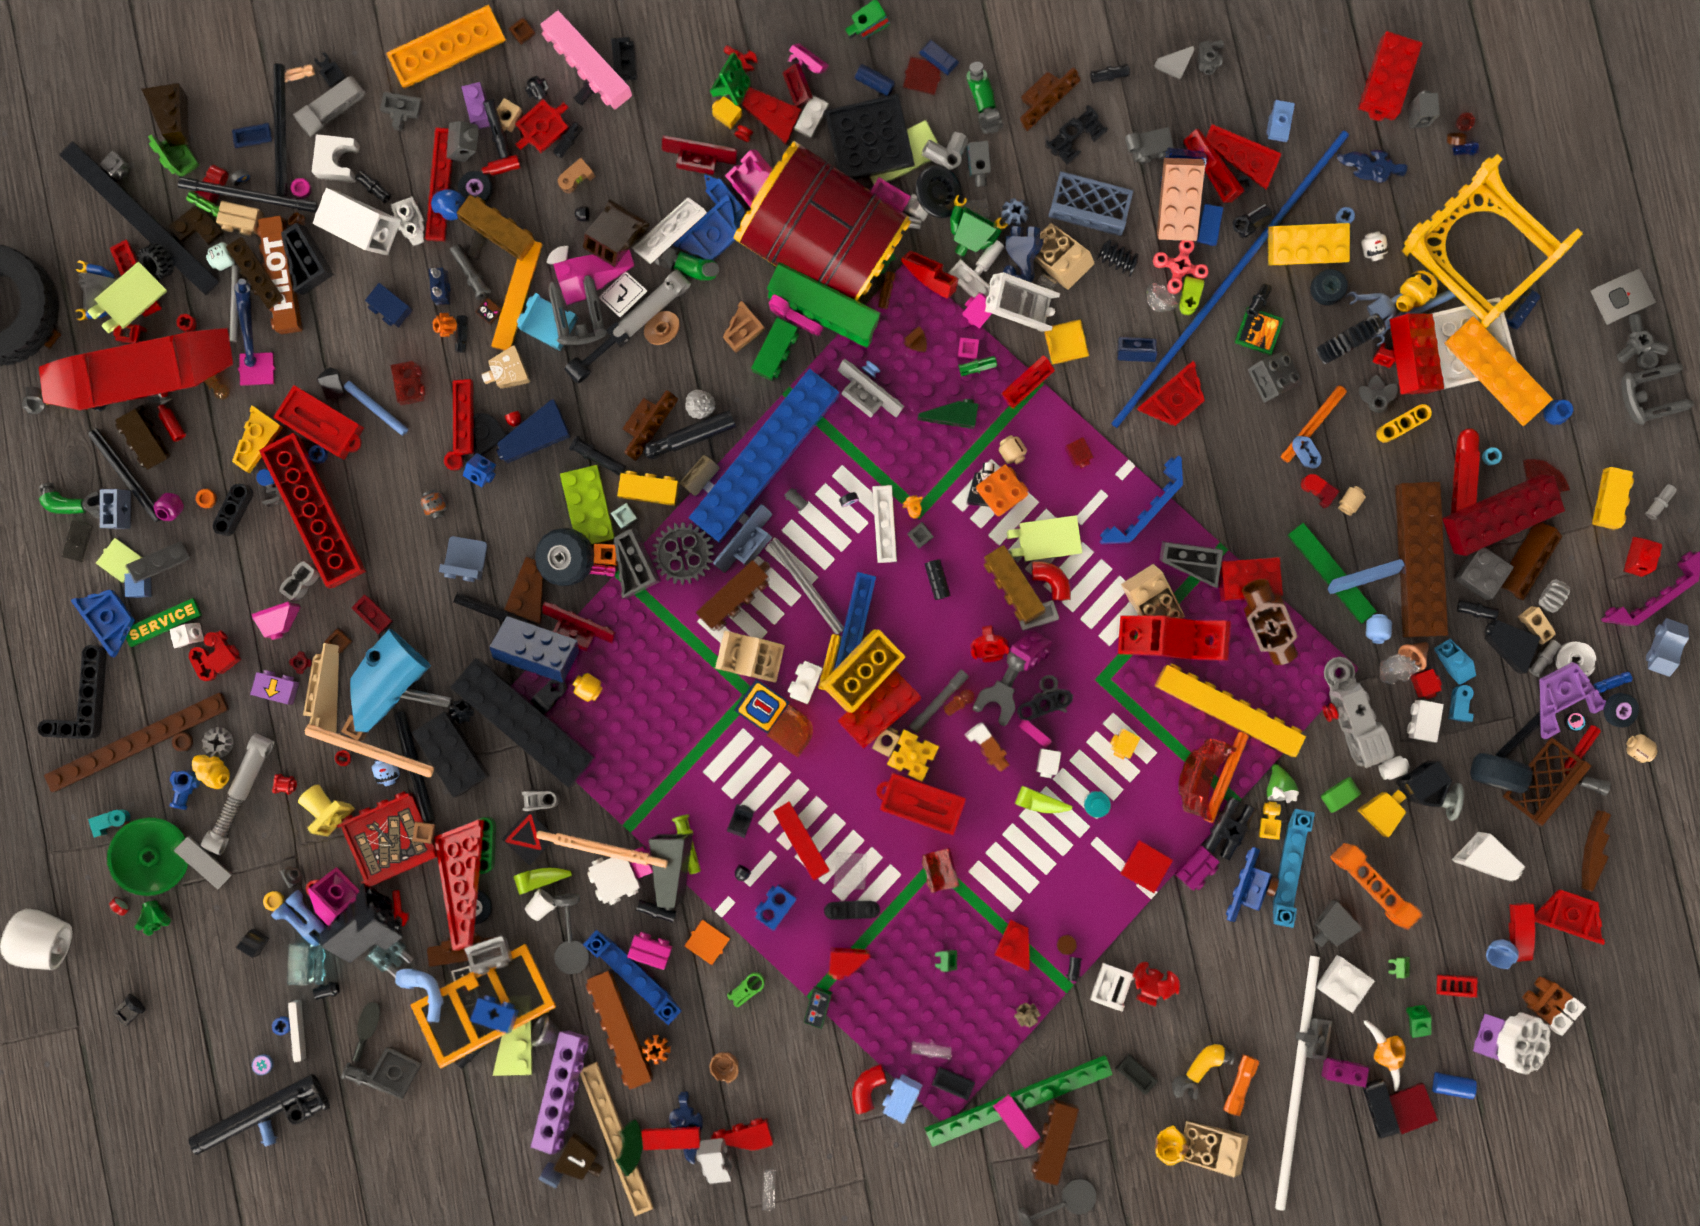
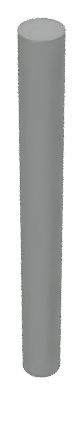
M237 265L232 266L231 342L238 341V310L234 286L240 277V267Z

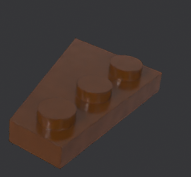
M525 557L504 610L541 624L544 578L537 569L536 560Z

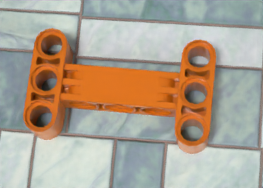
M1343 843L1330 856L1340 868L1347 870L1386 910L1384 914L1395 925L1409 929L1423 916L1414 905L1404 901L1365 861L1367 859L1366 855L1355 845ZM1364 866L1366 872L1360 877L1358 870ZM1378 881L1379 888L1376 891H1374L1372 889L1373 882ZM1392 895L1393 902L1387 905L1386 898Z

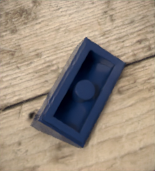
M1118 337L1117 359L1119 361L1155 362L1157 356L1156 339Z

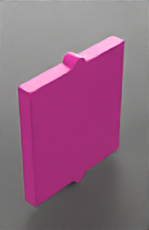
M254 353L256 365L253 367L245 365L244 358L246 354H239L240 367L238 371H240V385L274 384V371L276 370L274 367V353Z

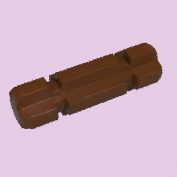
M887 271L880 295L881 299H879L878 307L881 309H888L889 299L891 298L893 282L895 280V273Z

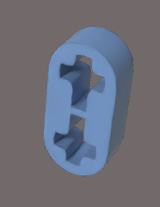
M1306 436L1295 437L1292 447L1302 464L1308 468H1317L1321 463V455L1312 440ZM1301 441H1304V448H1300V446L1302 445Z

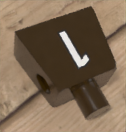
M574 1133L553 1170L583 1180L587 1172L599 1177L604 1167L594 1161L599 1152L578 1134Z

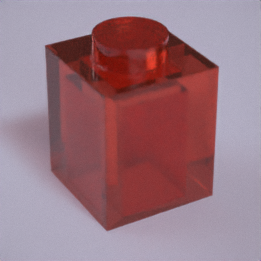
M1084 437L1066 445L1064 448L1074 468L1079 466L1082 469L1090 465V460L1094 458Z

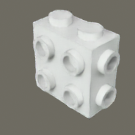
M611 857L604 861L603 858L593 861V866L588 868L590 871L588 872V877L591 883L595 882L597 890H595L599 901L603 900L604 904L609 902L612 905L620 901V896L627 894L629 897L639 892L638 888L641 887V883L636 878L627 860Z

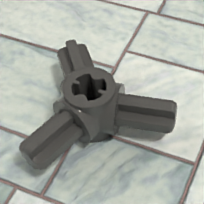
M1636 313L1628 317L1632 333L1629 334L1630 338L1626 343L1627 346L1616 356L1619 362L1626 363L1634 354H1640L1641 352L1647 353L1652 351L1661 355L1667 353L1669 345L1654 340V337L1647 330L1643 329L1640 314Z

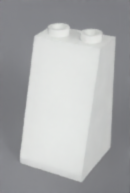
M326 188L318 211L315 214L313 224L364 250L388 255L401 220L341 192Z

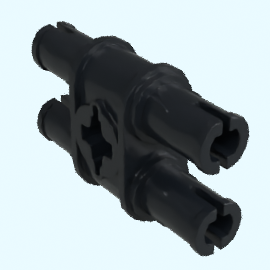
M1231 796L1223 811L1218 812L1219 816L1213 827L1210 828L1211 834L1204 846L1206 850L1215 853L1221 839L1225 837L1227 841L1219 855L1229 861L1237 846L1242 845L1241 841L1247 830L1250 829L1249 823L1257 810L1246 804L1239 818L1235 820L1233 816L1241 802Z

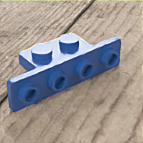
M1252 847L1246 854V866L1240 872L1239 879L1241 880L1239 886L1235 887L1233 903L1229 905L1226 912L1228 921H1236L1241 904L1260 911L1272 874L1254 868L1260 853L1258 848Z

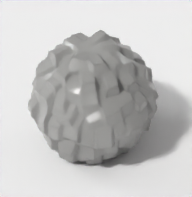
M692 390L686 397V410L692 418L704 419L709 417L715 409L714 397L703 390Z

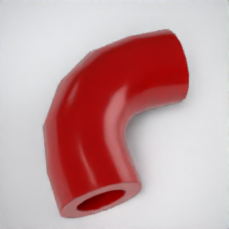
M1032 562V581H1045L1049 583L1052 590V600H1071L1069 579L1062 569L1051 563Z
M882 1064L862 1072L855 1081L852 1099L856 1114H862L874 1109L871 1093L875 1087L887 1083Z

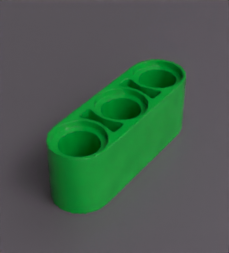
M491 817L479 819L485 820L490 824L489 830H483L482 841H488L489 849L486 851L481 848L480 862L483 859L486 860L489 866L487 870L482 869L480 866L479 874H486L492 871L495 866L496 822Z

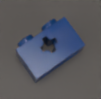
M485 995V998H478L470 1021L504 1033H511L519 1010L515 1009V1005L504 1001L503 1004L496 1002V998ZM493 1010H497V1013H499L498 1017H494L495 1015L492 1014Z

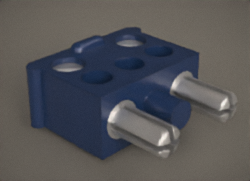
M444 268L429 269L431 299L435 302V305L450 304L449 292L451 288L448 281V271Z

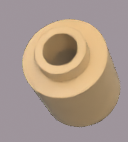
M1357 486L1354 488L1349 487L1339 502V510L1352 516L1365 500V492Z

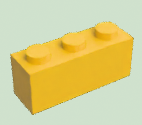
M1614 467L1603 469L1592 525L1613 530L1622 528L1626 521L1625 510L1630 502L1629 490L1634 483L1632 471Z
M626 471V474H620L617 496L623 499L676 506L679 482L675 481V477L664 476V479L656 478L654 474L645 473V476H638L637 472Z

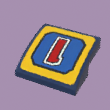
M755 679L734 711L768 734L790 702Z

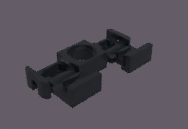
M1087 105L1086 111L1077 119L1073 117L1059 129V134L1050 142L1046 140L1045 146L1047 149H1051V153L1054 156L1058 154L1068 165L1081 154L1080 150L1075 151L1072 148L1071 143L1085 131L1086 134L1089 132L1092 136V141L1095 142L1107 132L1108 128L1097 121L1099 115L1090 105ZM1069 126H1074L1077 129V133L1069 135L1066 129Z

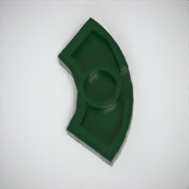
M632 1119L619 1131L622 1139V1148L615 1161L626 1176H629L635 1170L643 1149L642 1133L636 1119Z

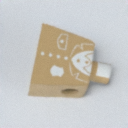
M515 345L490 359L488 363L491 370L481 374L485 384L496 381L500 389L531 382Z

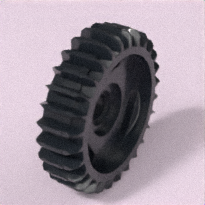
M1375 313L1316 348L1317 355L1323 364H1327L1386 330L1385 323L1380 315Z

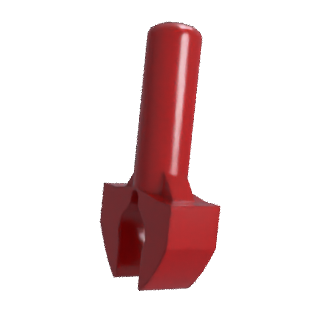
M730 46L724 48V52L728 55L736 53L745 72L754 70V67L747 64L746 60H752L758 64L755 53L750 50L747 54H742Z
M394 890L392 891L394 919L399 914L402 918L403 927L409 920V912L405 913L402 910L400 891Z

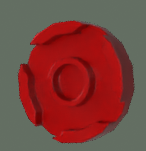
M992 625L982 626L983 636L978 637L971 643L972 657L976 660L977 657L982 658L983 662H995L1003 659V655H1008L1009 642L1002 636L994 635Z

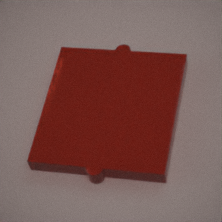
M910 57L908 69L905 70L906 77L903 88L935 95L938 82L941 80V70L929 61Z

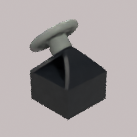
M1427 760L1396 781L1408 801L1424 806L1446 808L1447 818L1450 821L1456 820L1460 815L1464 801L1463 786L1460 783H1455L1448 793L1452 780L1439 761Z

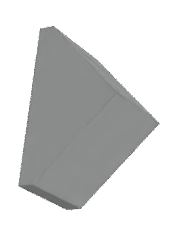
M1191 46L1158 58L1155 68L1181 79L1194 51V47Z

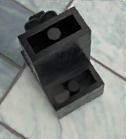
M364 883L360 885L356 900L348 905L347 911L342 912L337 917L336 923L327 926L320 932L321 947L349 963L374 944L387 950L403 938L402 924L398 919H394L392 900Z

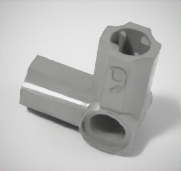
M954 132L947 148L932 140H928L922 150V156L939 166L953 170L961 163V156L969 139L963 133ZM948 158L952 160L953 164L948 162Z

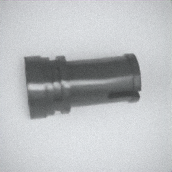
M1586 775L1578 782L1579 786L1595 790L1596 793L1604 796L1608 794L1611 787L1610 781L1598 780Z

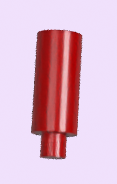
M513 155L488 162V166L482 167V172L485 175L491 174V176L519 169L521 166L518 156Z
M164 404L158 406L157 408L160 412L158 416L172 440L176 442L183 439L186 434L170 408L167 409Z

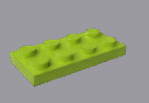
M598 465L561 473L560 477L572 528L583 533L592 545L614 540L615 536Z

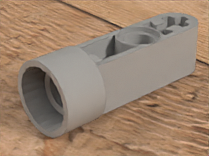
M350 76L293 115L304 131L311 137L321 130L325 124L359 101L365 95V91L355 78Z

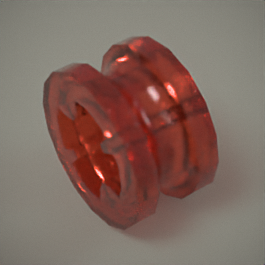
M1463 113L1456 120V127L1462 132L1469 131L1475 124V118L1471 113ZM1463 118H1464V120H1466V119L1469 120L1468 126H1467V124H1466V125H1463V124H1462Z

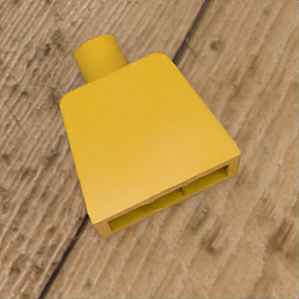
M1397 790L1392 796L1386 792H1381L1357 811L1382 836L1389 837L1406 813L1400 804L1407 797L1400 790Z

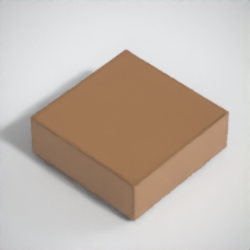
M416 821L412 841L432 844L436 824Z

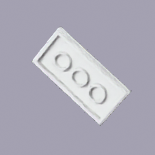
M688 197L634 245L633 249L651 264L707 212Z

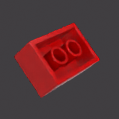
M1280 557L1221 562L1219 574L1221 602L1246 600L1242 592L1243 587L1257 579H1267L1273 594L1283 596Z

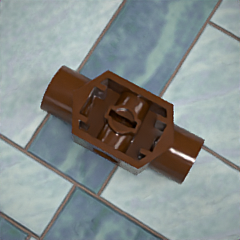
M1257 579L1246 584L1242 589L1248 604L1244 608V612L1260 651L1268 652L1274 665H1284L1293 661L1298 656V651L1293 642L1298 636L1281 595L1273 594L1267 579Z

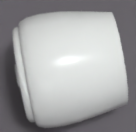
M24 909L17 912L8 922L1 941V953L8 963L15 966L54 970L60 966L69 950L72 939V927L70 924L48 913L34 909Z

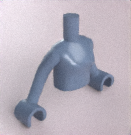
M1349 292L1345 298L1348 296L1354 297V301L1349 305H1353L1356 301L1377 299L1367 306V310L1370 315L1379 314L1382 320L1387 318L1384 322L1386 330L1375 336L1381 339V342L1376 345L1380 346L1384 342V334L1390 326L1389 319L1395 318L1397 315L1395 305L1397 299L1402 294L1400 293L1390 299L1389 296L1383 293L1357 295L1355 292Z

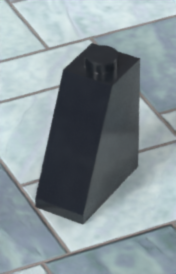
M1499 620L1488 623L1484 631L1486 634L1484 639L1515 672L1519 674L1527 673L1540 637Z

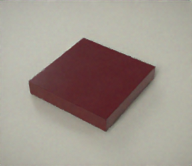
M1422 1082L1389 1095L1401 1134L1438 1121Z

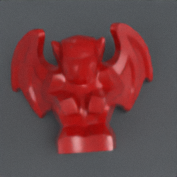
M1143 961L1136 966L1132 975L1133 978L1135 977L1136 988H1141V993L1136 997L1137 1000L1156 1007V999L1160 996L1166 1000L1174 993L1179 994L1180 982L1172 971H1167L1166 980H1162L1164 973L1157 969L1148 968L1147 975L1146 969L1149 963Z

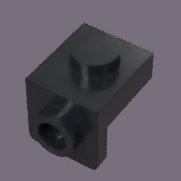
M736 804L727 832L745 838L754 815V810H751L747 805Z

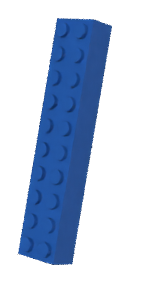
M809 368L689 516V519L720 544L839 398L840 392Z

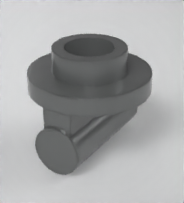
M288 866L280 871L289 889L301 880V873L294 866Z

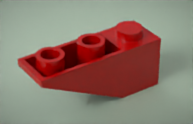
M762 1117L751 1120V1123L747 1125L743 1123L736 1124L727 1131L725 1129L714 1131V1135H711L710 1140L723 1138L727 1146L752 1151L772 1146L774 1143L768 1119L762 1120Z

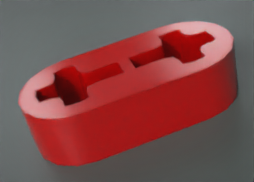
M201 647L192 648L188 657L197 676L202 681H213L217 673L206 660V657L209 656L208 651ZM196 652L203 654L200 656L202 663L200 659H195V656H197ZM205 668L211 670L209 673L210 677L204 676Z

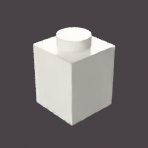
M1040 749L1036 772H1041L1040 776L1047 778L1057 775L1061 752Z

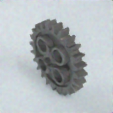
M682 522L680 528L676 523H674V529L667 526V533L660 531L663 537H656L659 544H653L652 546L657 551L651 552L652 555L657 556L652 562L659 563L655 569H662L660 575L664 576L667 574L666 580L669 581L673 578L674 584L679 579L682 585H684L685 580L692 584V578L699 581V574L705 577L706 575L703 570H710L707 563H713L709 556H714L713 552H709L714 546L707 545L711 540L710 537L704 539L706 532L703 531L699 534V526L693 530L692 523L686 528L684 522ZM678 537L682 540L684 551L688 552L685 554L688 570H685L683 558L678 556L681 553ZM689 537L695 539V544L692 547L685 545V540ZM675 542L676 549L672 552L667 551V544ZM692 556L700 558L698 565L693 566L690 564ZM675 560L681 562V567L678 570H672L671 564Z

